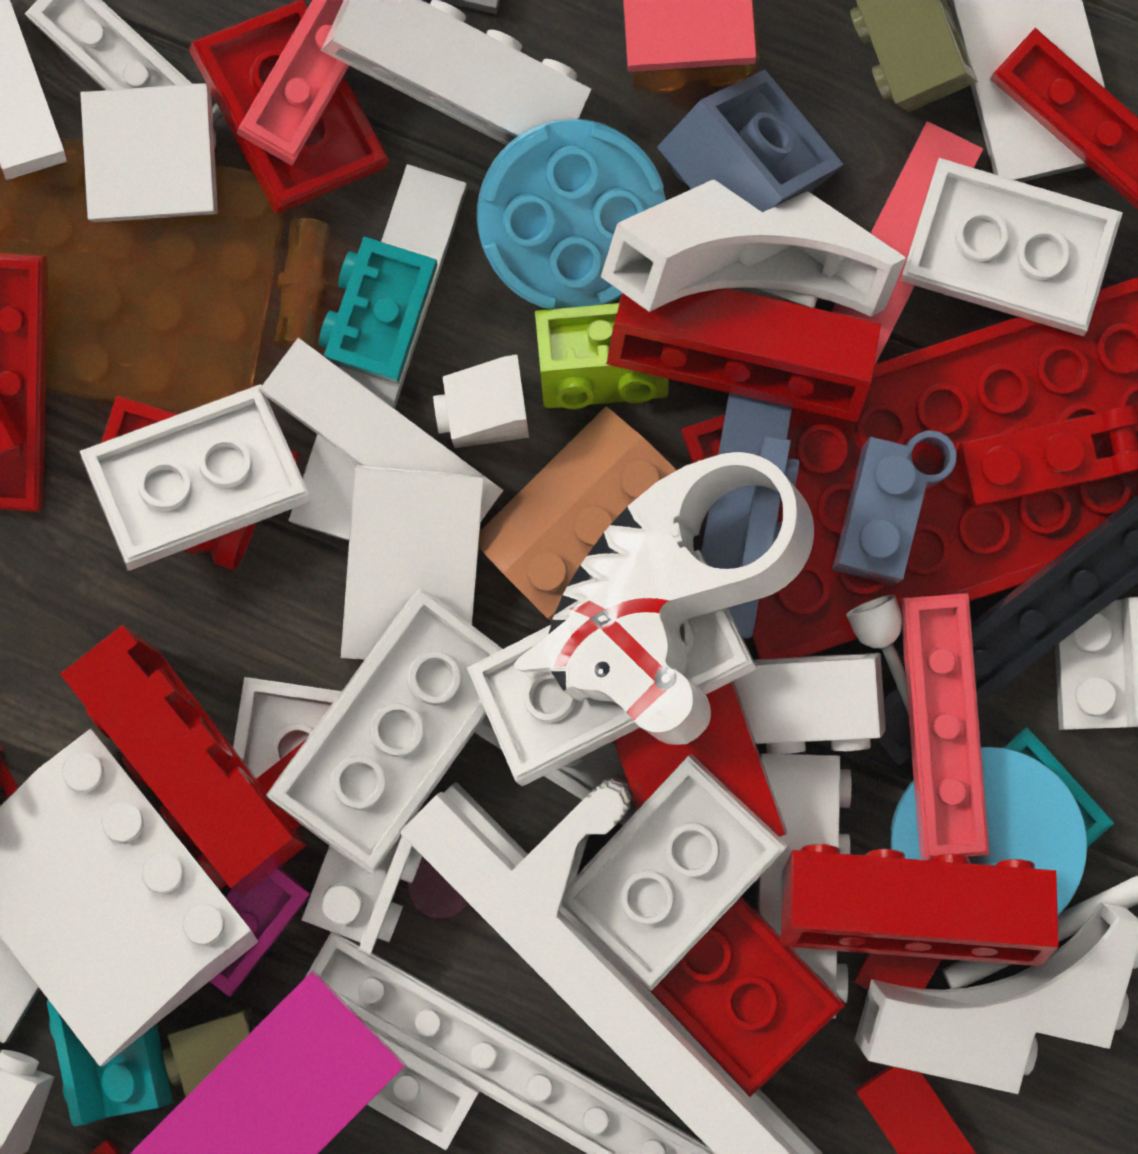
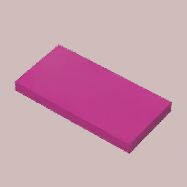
M313 970L130 1154H318L387 1085L406 1063Z

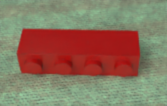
M729 288L687 295L650 312L622 293L613 326L606 364L858 422L872 381L881 323Z
M806 845L801 850H792L782 870L781 947L1043 966L1059 947L1056 870L1035 869L1033 862L1021 859L1003 860L994 866L971 864L968 857L957 854L938 855L930 861L905 859L903 852L892 849H877L869 851L866 855L840 854V849L832 845Z

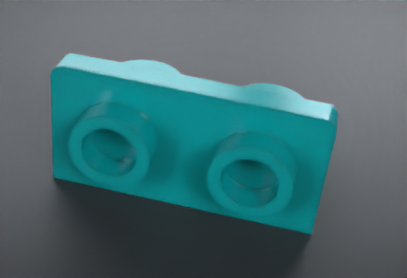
M363 236L358 253L349 251L342 265L338 287L346 290L339 311L337 313L329 310L321 328L318 346L326 349L324 357L337 367L341 365L398 384L438 266L437 260Z
M47 1000L50 1032L55 1041L63 1080V1096L68 1105L70 1120L73 1126L89 1124L106 1117L156 1109L173 1103L157 1024L107 1064L100 1067L55 1007Z

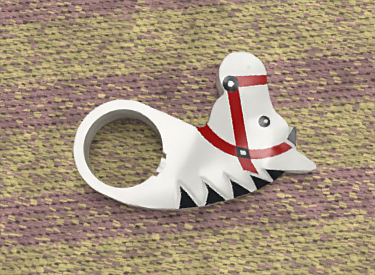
M743 452L725 453L686 465L659 480L628 505L604 531L566 587L552 619L549 635L520 656L515 662L514 667L521 672H525L526 676L534 680L556 679L562 690L579 702L587 697L598 701L617 702L639 727L656 739L671 745L688 744L696 739L709 725L711 708L705 693L685 677L687 655L681 639L680 627L684 621L690 618L772 595L793 581L807 562L814 539L813 517L806 500L777 466L760 456ZM745 486H763L780 493L783 503L781 530L771 548L759 559L743 567L719 569L703 564L695 556L693 538L699 535L701 524L708 510L723 495Z

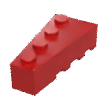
M121 625L60 674L85 705L86 713L97 728L107 738H111L125 755L122 757V760L130 773L143 787L147 788L149 786L161 800L163 805L159 807V810L168 824L180 837L184 838L188 835L203 853L197 858V861L218 888L222 889L228 884L230 888L247 894L307 846L282 811L265 798L267 794L265 789L157 647L124 625Z

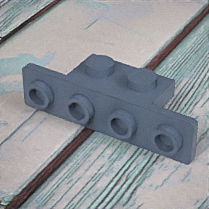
M729 393L718 455L743 452L760 456L777 466L795 486L799 460L788 458L791 440H787L792 407ZM745 486L726 493L708 510L701 550L708 566L719 569L743 567L759 559L771 548L782 526L781 522H777L781 499L778 491L763 486ZM759 599L728 607L744 639H748L753 635Z

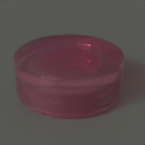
M425 858L420 861L413 882L408 884L409 895L415 907L429 917L440 919L454 916L463 910L468 902Z

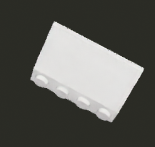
M91 729L38 768L0 806V937L100 1067L107 1064L258 943L251 929Z

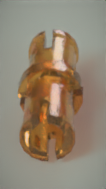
M309 218L292 219L290 221L289 246L285 270L278 275L277 289L282 292L279 321L277 322L276 336L274 338V344L284 349H290L297 338H300L315 349L316 323L320 299L327 295L328 281L323 277L325 255L331 227L323 221Z

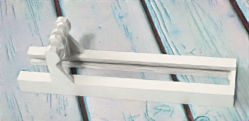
M617 773L615 776L610 775L608 779H604L603 783H600L529 854L457 782L451 785L444 793H438L399 832L715 1154H823L760 1089L749 1097L641 981L561 905L565 888L578 875L589 834H607L621 820L622 815L626 814L627 809L632 806L631 802L635 801L626 777L620 776Z

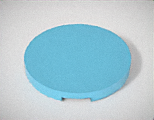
M562 119L543 123L527 130L512 140L498 154L488 169L481 185L477 203V227L480 242L489 263L499 278L513 292L530 303L547 309L610 304L620 299L622 292L601 278V274L617 223L665 202L664 186L657 169L646 153L631 139L616 129L602 123L583 119Z
M993 747L981 748L990 855L968 856L971 864L994 866L1003 860L1021 859L1033 862L1035 869L1056 870L1057 909L1059 915L1074 896L1080 884L1086 863V830L1077 802L1063 781L1041 762L1013 750ZM913 780L903 793L892 819L890 829L891 849L903 852L905 859L923 860L920 859Z

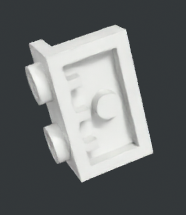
M1127 597L1113 601L1055 646L1059 730L1138 727V597Z
M400 835L375 872L368 874L329 846L302 921L360 942L358 952L370 956L377 939L390 942L403 908L402 905L392 902L400 879L409 883L413 882L422 855Z

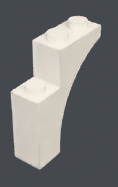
M713 179L617 223L601 278L649 312L678 298L698 292L741 287L767 288L806 294L838 303L872 317L886 309L906 257L808 191L761 212Z
M1100 902L1088 921L1070 940L1055 951L1043 966H1032L1013 976L988 984L969 988L937 990L918 989L871 979L855 1042L868 1061L1018 1094L1023 1075H1029L1036 1062L1038 1051L1037 1039L1034 1037L1036 1032L1110 1049L1115 1030H1120L1126 1021L1129 1008L1126 990L1132 969L1138 968V918L1125 907Z

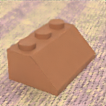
M605 407L479 531L478 547L538 610L552 622L566 587L604 531L635 499L656 482L677 470L637 431L608 407Z

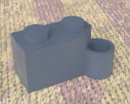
M924 431L914 436L906 445L870 437L861 449L832 571L891 586L903 580L925 488L939 484L952 472L956 464L954 444L946 435L938 431ZM929 444L940 452L943 459V468L939 474L925 475L914 467L911 459L914 446Z

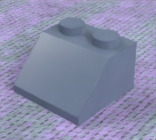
M766 70L760 71L701 99L657 146L658 150L670 163L672 171L677 178L691 189L714 179L761 212L769 210L806 191L811 193L844 165Z

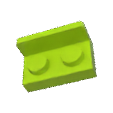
M619 303L535 311L543 405L545 408L563 407L579 409L592 404L625 401L629 403H643L650 399L665 398L669 395V379L606 364Z

